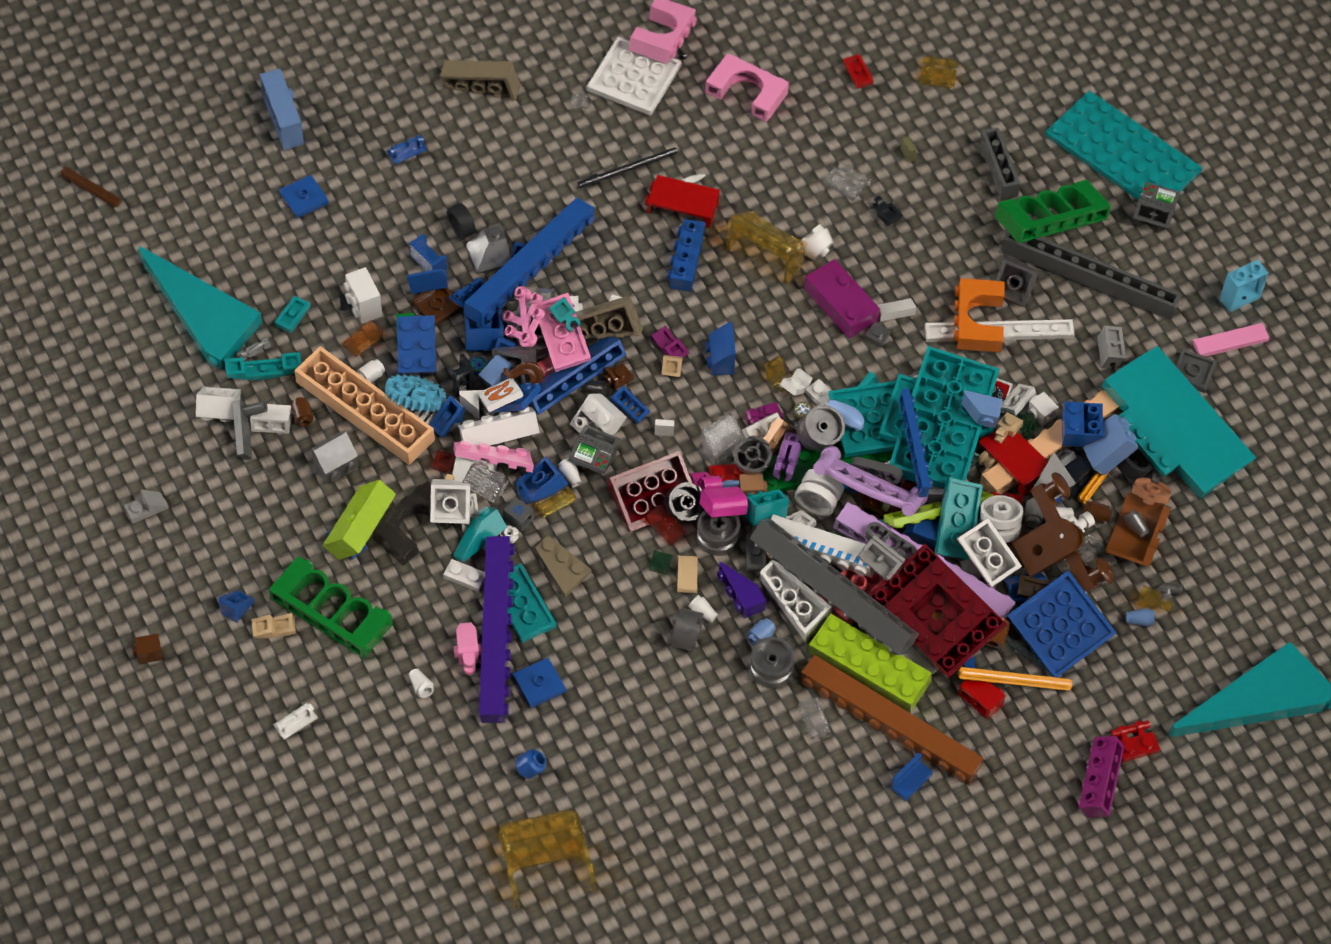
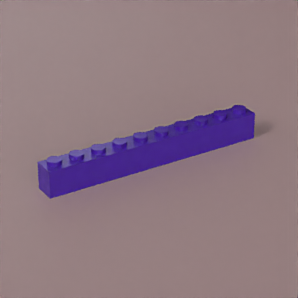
M510 536L486 537L479 705L481 723H505V716L509 715V703H506V697H510V686L507 685V679H510L511 673L510 667H507V661H511V649H508V643H512V633L509 631V625H512V613H509V608H513V596H510V590L514 589V581L511 578V573H514V561H511V555H515V544L511 543Z

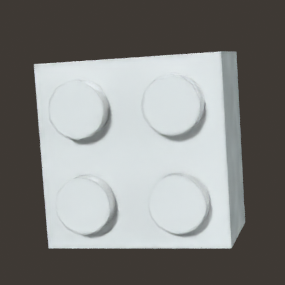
M365 267L346 274L344 287L347 293L345 297L348 304L353 306L352 311L355 318H359L361 324L382 317L380 293L367 268Z

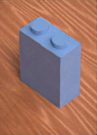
M1113 414L1103 423V438L1083 446L1092 468L1103 475H1106L1139 448L1135 441L1137 438L1130 431V423L1126 418Z

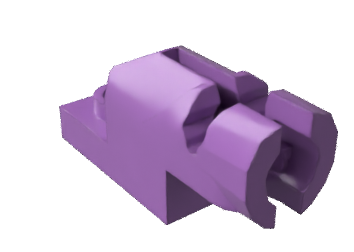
M787 431L785 433L773 471V475L777 479L780 478L781 472L785 471V481L791 480L796 470L802 449V444L796 433Z

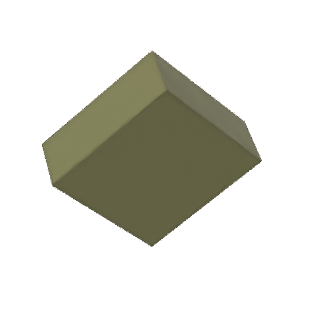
M909 136L902 138L900 150L908 162L914 161L917 149Z

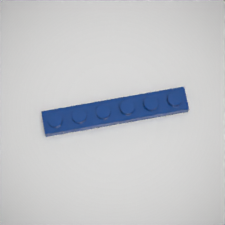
M902 389L898 400L919 497H927L929 490L932 489V479L928 477L927 473L929 465L924 459L925 447L921 445L920 441L921 429L917 427L918 415L913 409L914 397L910 395L909 389Z

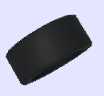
M460 202L447 208L446 213L449 223L460 239H465L476 233L474 220L464 204Z
M1139 449L1129 456L1134 458L1141 467L1135 465L1129 457L1117 465L1118 469L1125 476L1134 480L1144 478L1153 467Z

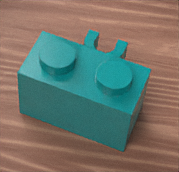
M780 489L764 493L758 491L756 495L748 493L747 514L743 516L753 526H758L761 519H771L773 514L786 518L789 499Z

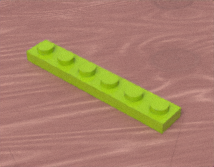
M982 491L979 508H981V504L985 499L994 495ZM942 501L922 505L912 516H906L902 511L884 515V522L893 528H901L904 524H917L924 519H937V516L941 514Z

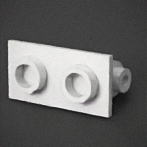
M306 703L281 720H278L273 726L285 740L318 719V717L313 712V706L310 703Z

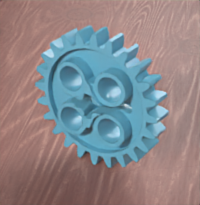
M396 374V377L391 376V378H388L384 389L385 394H388L387 398H392L391 401L397 402V405H404L405 409L411 408V411L416 409L419 412L421 410L427 413L429 410L435 412V409L440 410L446 400V392H443V388H439V384H433L434 381H427V378L421 379L419 375L414 377L412 374L409 376Z

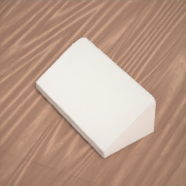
M911 298L877 305L880 308V322L916 315L917 308Z

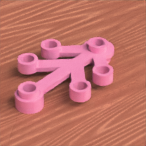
M522 286L518 287L514 292L516 299L519 300L521 317L507 310L502 318L508 323L513 322L522 326L523 332L517 331L515 327L508 325L504 330V334L510 338L520 339L522 347L531 348L537 341L535 330L540 320L544 317V311L538 308L543 297L536 292L532 294L530 289ZM529 299H530V302H531L532 304H531V306H530V308H529V310H528V308H527V302H528Z

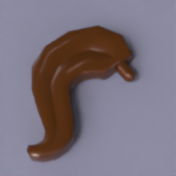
M523 362L510 371L507 368L503 369L505 376L510 379L527 374L531 384H540L544 378L542 369L535 362Z

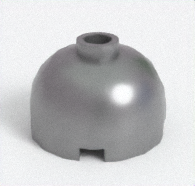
M752 435L739 440L735 446L733 456L735 464L740 471L745 474L755 475L764 472L771 463L772 451L766 440Z

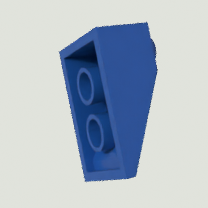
M502 309L498 310L491 320H487L483 325L464 315L466 350L492 351L496 346L498 337L504 338Z

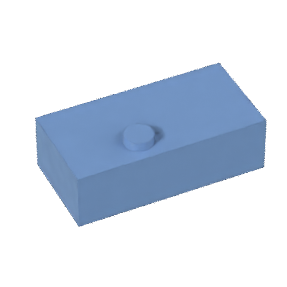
M281 69L260 74L262 95L283 150L304 145L302 122L293 102V91L291 88L288 89Z

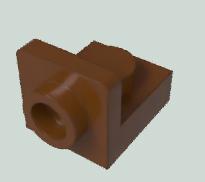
M622 363L613 369H610L608 366L605 367L603 378L608 386L611 385L614 390H617L631 382L634 376Z

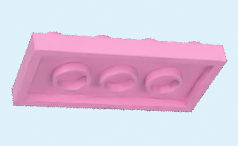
M569 293L542 301L538 305V308L544 311V317L540 320L539 325L555 372L591 361L580 326L575 322L571 323L570 326L573 332H569L566 322L564 321L560 324L549 310L552 305L563 297L574 309Z

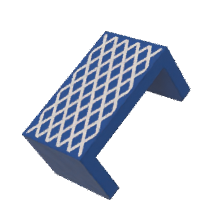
M424 234L410 242V256L425 271L441 268L443 270L448 269L447 257L445 255L439 257L427 245V239Z

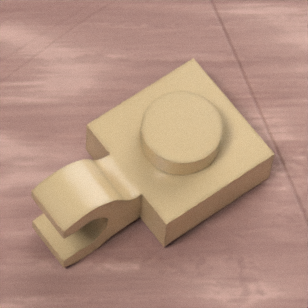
M1007 412L997 423V431L995 433L997 436L994 440L1002 443L1007 435L1013 437L1022 427L1023 420Z

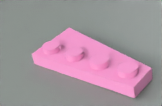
M468 441L454 442L453 451L457 457L481 461L484 458L490 464L497 465L502 462L509 465L508 468L517 469V466L526 467L527 472L533 473L534 464L530 451L524 448L509 449L502 445L492 447L485 443L476 445Z

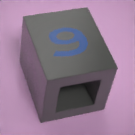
M515 497L511 502H507L503 508L504 521L517 528L520 532H523L534 520V509Z

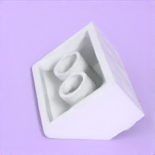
M989 518L957 538L990 588L1022 567Z

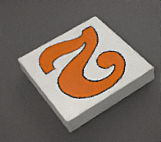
M509 378L479 392L478 396L486 409L491 412L523 397V393L516 382Z

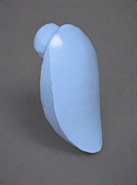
M829 400L828 406L839 411L844 419L845 427L854 428L856 431L863 429L864 418L856 408L839 401Z

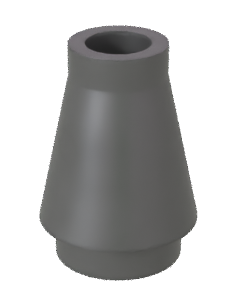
M1136 509L1123 518L1125 525L1133 530L1141 539L1150 534V530L1141 513L1137 512Z

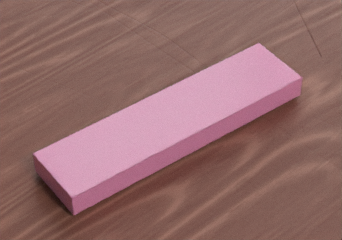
M1263 323L1194 339L1193 345L1198 355L1206 357L1267 342L1270 337Z

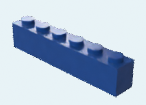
M615 337L602 338L588 348L591 361L558 372L554 371L543 378L542 383H540L542 390L528 406L532 407L536 414H541L604 371L605 367L611 366L626 356L620 339Z

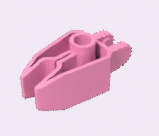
M471 622L459 623L456 629L457 646H454V657L459 658V665H463L464 673L471 676L476 672L475 663H479V656H482V644L477 643L476 628Z

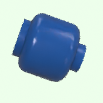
M529 749L516 759L518 773L527 779L541 774L546 767L544 754L536 749Z

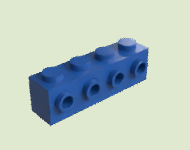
M684 219L683 225L679 226L677 236L680 238L679 241H675L674 245L676 255H672L671 266L673 268L668 271L667 276L671 289L692 292L705 235V222Z

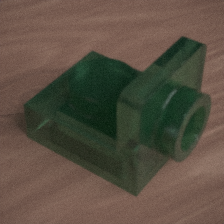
M1021 410L1016 415V417L1023 420V425L1019 430H1021L1023 438L1028 439L1037 429V424L1033 413Z

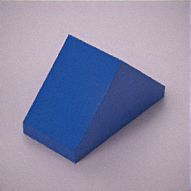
M240 590L220 596L218 602L221 614L237 623L254 603L255 599Z

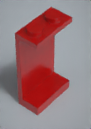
M657 175L656 180L651 182V194L646 196L645 206H647V214H651L654 206L704 218L705 228L710 229L720 201V190Z
M995 429L994 432L988 436H983L979 440L978 454L981 455L986 450L1019 482L1018 492L1025 496L1033 489L1048 460L1018 432L1013 437L1007 435L1003 442L999 443L994 440L997 436L995 434L997 429Z

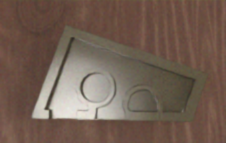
M549 535L535 547L536 554L552 575L555 584L559 586L564 598L591 574V569Z

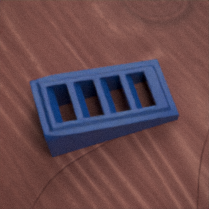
M624 385L609 399L616 408L636 424L651 412ZM635 406L636 408L633 411H631L630 408ZM640 410L642 413L637 417L635 414Z

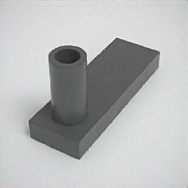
M241 400L233 401L237 456L244 460L252 459L249 416L267 412L268 406L265 401L248 405Z

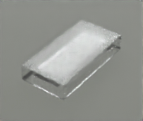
M818 697L799 702L798 706L810 739L813 740L830 735V729Z

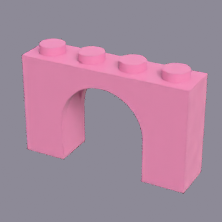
M654 0L650 6L649 20L666 25L673 31L667 34H657L637 27L630 37L629 51L668 64L671 58H675L677 49L682 47L684 38H687L690 33V28L695 26L697 17H695L696 10L670 0Z
M727 53L707 79L705 93L721 100L733 84L744 81L754 83L761 89V93L752 103L751 115L767 122L788 94L789 82L751 63H747L737 56Z

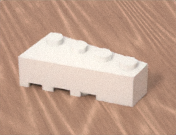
M773 559L760 571L761 582L806 643L822 627L828 616L832 614V606Z

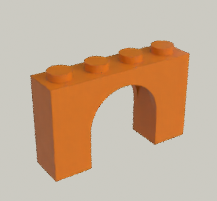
M960 278L959 285L955 286V296L958 297V300H955L954 311H958V315L954 317V326H957V330H954L953 341L957 342V349L988 352L1002 351L1004 326L978 324L969 317L967 312L977 306L1002 307L1005 281Z

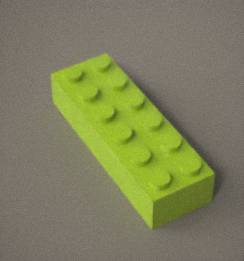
M832 614L828 616L809 644V653L811 655L818 656L909 713L912 712L932 682L931 672L902 655L891 653L888 650L889 647L879 643Z

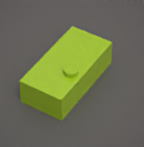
M380 479L359 486L322 546L338 560L359 554L396 493Z

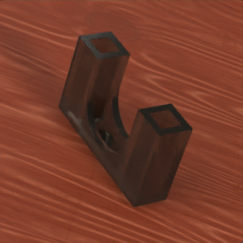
M429 481L418 485L414 492L409 496H405L395 508L389 509L371 534L372 538L403 566L414 558L418 551L417 544L400 529V525L405 518L413 514H425L431 517V483ZM454 523L438 524L441 525L445 530H447Z

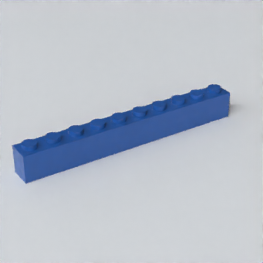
M578 197L574 199L464 302V315L480 325H483L487 320H491L493 315L498 310H501L509 299L515 297L514 292L518 287H525L528 281L536 277L543 267L548 266L550 261L555 256H558L565 246H569L572 240L583 232L585 227L593 223L595 219L594 207Z

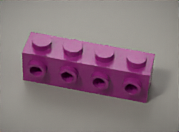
M1117 736L1094 737L1093 745L1090 748V759L1086 767L1087 773L1083 781V791L1079 799V808L1087 817L1110 816L1124 751V745Z

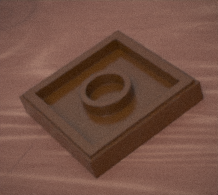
M448 288L425 291L411 300L422 316H435V327L463 310V308L449 299L452 293Z

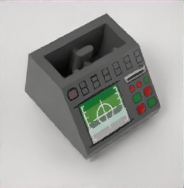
M1145 182L1133 218L1168 229L1181 192Z
M585 425L579 433L568 461L573 462L577 466L589 468L593 472L604 474L616 457L621 438Z

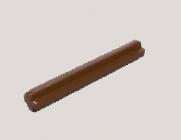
M66 166L61 169L62 177L115 208L121 204V199L74 170Z

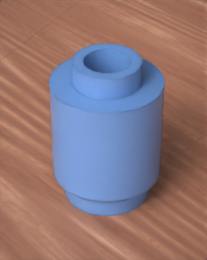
M767 618L760 620L747 632L748 642L754 646L759 640L772 637L776 630L774 623Z

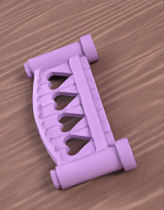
M835 446L824 448L820 458L813 466L816 474H827L860 493L899 507L906 516L914 515L918 508L928 500V496L919 497L917 486L913 487L909 492L840 460L841 453Z

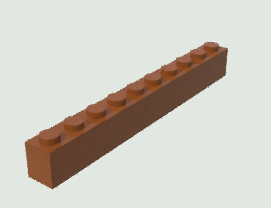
M814 655L802 670L800 681L805 687L819 692L823 698L832 700L839 708L846 709L857 719L866 721L873 729L884 732L891 740H897L902 743L906 749L920 753L924 760L931 761L940 770L954 775L958 781L969 785L981 769L983 757L818 656Z

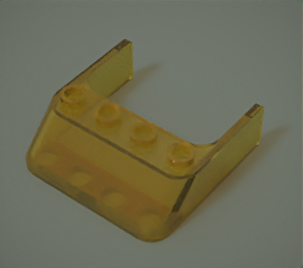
M564 810L508 822L500 827L499 838L515 909L519 908V897L513 874L523 868L569 858H579L585 864L592 892L596 891V879L581 820L576 811Z

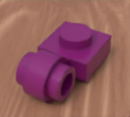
M777 402L760 406L758 411L755 409L747 410L745 412V420L748 425H751L777 412L783 420V415Z

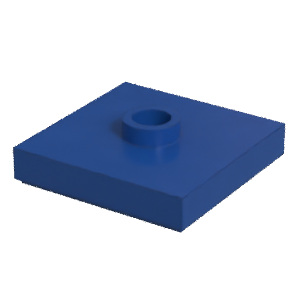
M312 175L279 189L280 195L296 218L329 204L328 198Z
M549 658L513 673V678L530 708L566 693V687Z

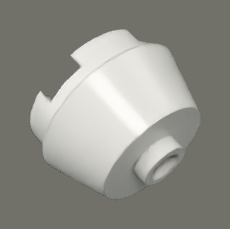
M819 224L797 246L801 254L815 260L819 256L824 257L830 251L829 247L833 244V240L828 229Z

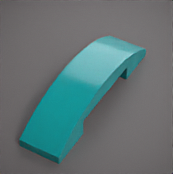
M300 352L281 354V358L244 361L243 357L224 359L226 376L241 380H265L283 377L295 373V369L302 364Z

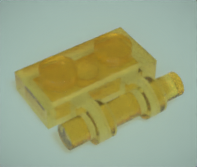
M923 56L922 63L929 64V66H922L919 84L954 88L957 70H951L950 67L957 68L958 61H953L951 58L939 59L936 56ZM934 65L945 66V69L936 68Z

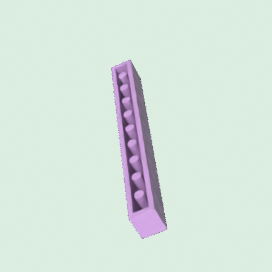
M848 502L836 518L833 526L835 530L850 539L867 544L869 541L865 536L867 526L872 522H878L914 545L917 550L923 546L912 541L907 535L895 531L892 526L880 522L875 516L863 512L858 506ZM877 530L872 531L873 535L878 533ZM893 539L886 540L888 546H896V542ZM910 551L904 553V555L906 556L911 554ZM936 554L997 615L1007 619L1006 616L1011 613L1016 603L1009 596L999 593L994 587L990 588L989 585L979 581L976 576L969 575L961 570L959 566L952 565L942 556Z

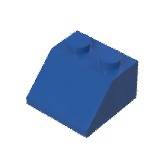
M728 322L709 334V341L705 342L706 353L710 355V357H707V368H711L712 375L734 374L736 352L732 322Z

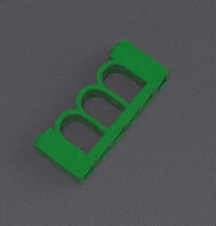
M1088 180L1072 183V185L1061 186L1057 192L1050 190L1039 192L1037 198L1022 196L1017 201L1009 199L998 202L995 218L1018 243L1107 220L1111 205ZM1068 202L1073 203L1079 209L1075 210ZM1047 207L1054 209L1058 214L1054 215ZM1027 213L1034 215L1038 220L1033 221Z
M299 556L269 588L271 600L363 659L367 657L393 626L392 615L388 610L381 609L378 606H375L373 609L371 603L362 597L351 598L350 591L345 585L340 583L329 584L328 577L324 572L314 569L311 561L302 559ZM313 582L322 584L324 586L323 589L308 606L296 598L308 584ZM334 596L344 598L346 600L345 603L330 620L317 612L329 598ZM356 610L366 612L368 614L367 617L352 634L339 626L351 612Z

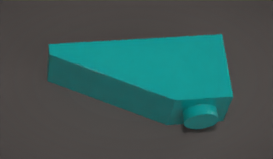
M483 507L472 518L453 554L454 559L466 561L486 545V537L497 536L507 528L496 508Z

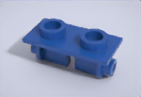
M416 135L405 143L402 142L396 146H391L387 153L394 164H397L427 149L422 143L424 142L422 135Z
M475 278L472 283L456 290L454 294L449 296V299L461 308H464V302L484 284V280L482 278Z

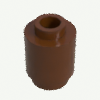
M299 397L292 401L291 410L295 423L303 427L308 426L314 420L309 402L304 397Z
M1093 500L1092 502L1087 501L1083 513L1088 511L1093 516L1095 522L1104 524L1105 521L1109 522L1112 511L1109 510L1110 506Z

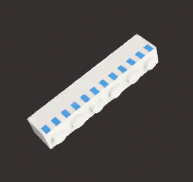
M773 514L771 519L828 564L835 565L842 570L854 571L860 576H873L875 571L857 557L866 544Z

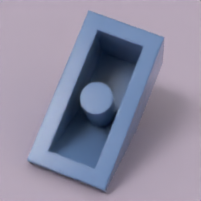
M965 390L961 404L973 420L985 427L996 428L1003 399Z

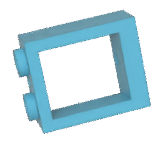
M1256 260L1227 273L1220 300L1229 312L1261 298L1268 271L1259 260Z

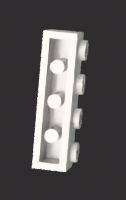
M527 406L525 410L500 412V415L497 416L487 415L481 417V420L464 421L462 425H458L461 441H468L479 445V443L494 445L540 433L536 413L532 407Z

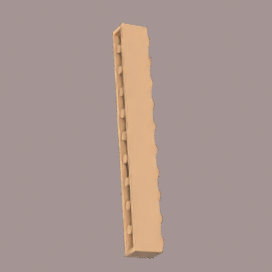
M1103 390L1098 392L1092 400L1084 402L1103 404V423L1113 414L1118 416L1123 412L1109 394ZM1061 419L1057 420L1048 430L1044 429L1035 439L1031 438L1028 440L1048 461L1052 454H1056L1062 448L1070 449L1073 447L1062 446ZM997 462L991 469L987 468L982 472L980 484L983 485L986 492L990 494L995 492L1002 496L1004 492L1009 491L1018 485L1019 482Z

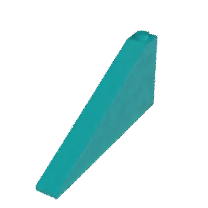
M140 246L138 248L140 260L206 361L212 367H218L223 370L225 368L224 359L233 358L236 352L242 348L262 324L261 313Z
M1289 642L1173 724L1169 735L1176 737L1319 713L1326 708L1331 709V684Z

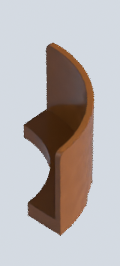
M1130 492L1127 493L1105 552L1150 567L1160 541L1157 535L1159 532H1163L1172 507L1156 502L1154 505L1144 503L1143 498ZM1135 509L1141 513L1150 530V534L1143 539L1125 525V520L1123 519Z

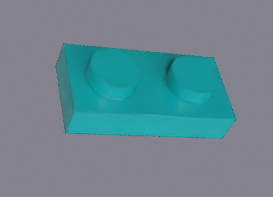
M294 295L274 322L275 327L291 334L311 308L310 303Z

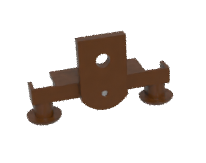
M1053 472V481L1048 484L1041 483L1030 490L1046 523L1013 542L1029 576L1034 577L1065 558L1076 581L1085 593L1100 587L1099 584L1104 581L1112 584L1114 574L1112 568L1104 559L1096 558L1097 566L1090 569L1081 558L1078 549L1084 541L1082 529L1067 519L1061 518L1055 507L1058 505L1055 499L1060 496L1068 498L1070 496V488L1062 475ZM1037 545H1041L1043 549L1042 554L1039 556L1035 554V547Z

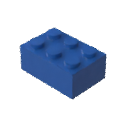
M434 315L397 317L398 374L400 376L402 374L407 376L410 374L437 375Z

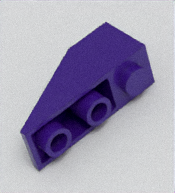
M720 562L717 576L720 582H724L727 595L733 598L736 611L741 613L744 619L765 611L766 600L758 585L723 562Z

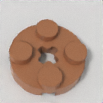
M1150 478L1136 479L1131 492L1143 498L1144 503L1154 505L1155 502L1169 503L1171 489L1167 485L1159 481L1157 484L1151 483L1152 479Z

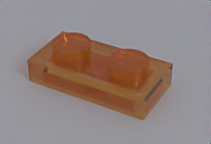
M370 320L343 342V347L357 357L381 338L383 331Z

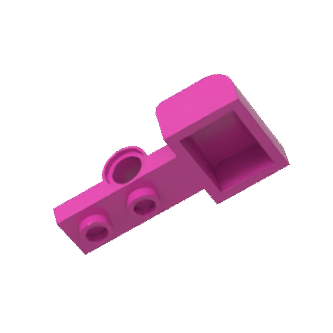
M707 472L689 473L692 483L702 488L699 504L711 517L747 514L748 500L739 487L722 488L720 476H710Z

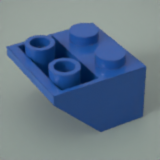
M1064 401L1062 410V446L1082 447L1103 438L1102 403Z

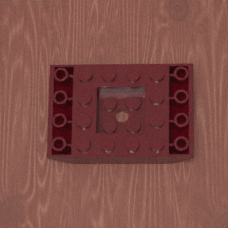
M926 544L911 555L888 581L884 580L868 594L919 633L912 647L936 671L948 678L1007 626V623ZM935 612H941L944 615L941 620H934L932 616Z

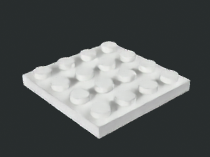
M617 37L587 85V91L651 116L680 69L681 61L671 58L669 63L666 64L629 51L630 41Z

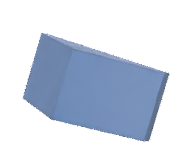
M498 354L478 375L484 385L490 388L507 380L503 369L507 368L510 371L512 364Z

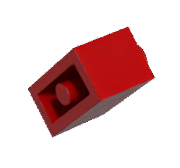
M967 679L960 685L958 692L962 699L987 720L1004 705L1006 697L999 687H995L990 682Z

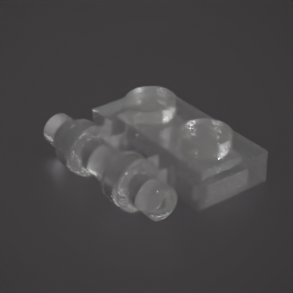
M841 162L838 166L839 169L834 168L824 178V183L853 201L863 191L864 186L862 184L869 186L871 180L866 178V175L862 172L858 173L851 165Z

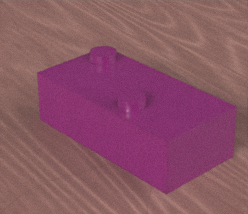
M835 259L805 276L804 289L849 339L879 321L880 308Z

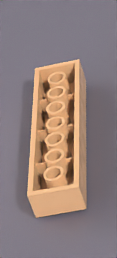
M321 346L295 369L297 384L408 465L435 441L433 427L408 409H405L404 406L397 405V402H392V398H387V394Z

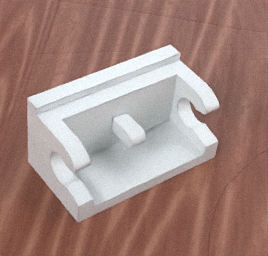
M267 404V412L250 416L252 432L285 434L290 432L291 405Z

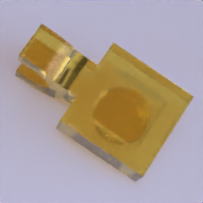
M777 356L767 362L765 368L767 380L772 382V388L775 389L779 386V391L783 392L786 389L780 384L783 380L782 376L786 374L784 358Z
M1144 585L1136 605L1154 609V612L1156 607L1169 612L1173 602L1160 598L1162 592Z

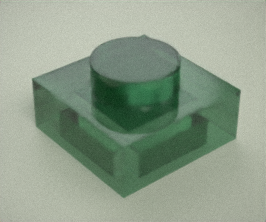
M654 551L649 571L668 575L673 555Z

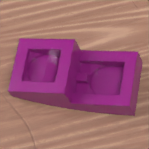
M666 325L650 336V339L664 355L684 358L689 354V351L680 339H675Z

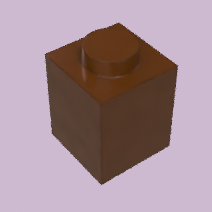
M158 633L134 638L135 646H132L134 658L138 657L139 664L163 660Z

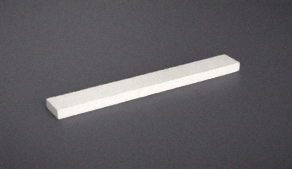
M1073 319L976 322L982 325L1004 326V340L1074 338L1075 335ZM954 322L925 323L924 326L926 342H952L954 330H957Z

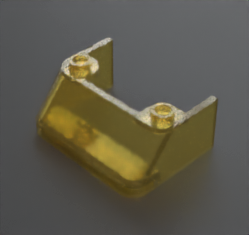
M753 211L737 213L729 219L726 247L728 250L742 236L785 261L783 282L785 284L803 266L805 247L802 240L791 236L759 217Z

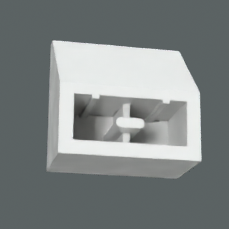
M589 394L570 425L579 433L587 425L614 435L627 417L602 394Z

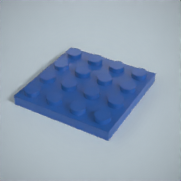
M1069 571L1065 572L1006 616L1051 677L1057 678L1116 634V631Z

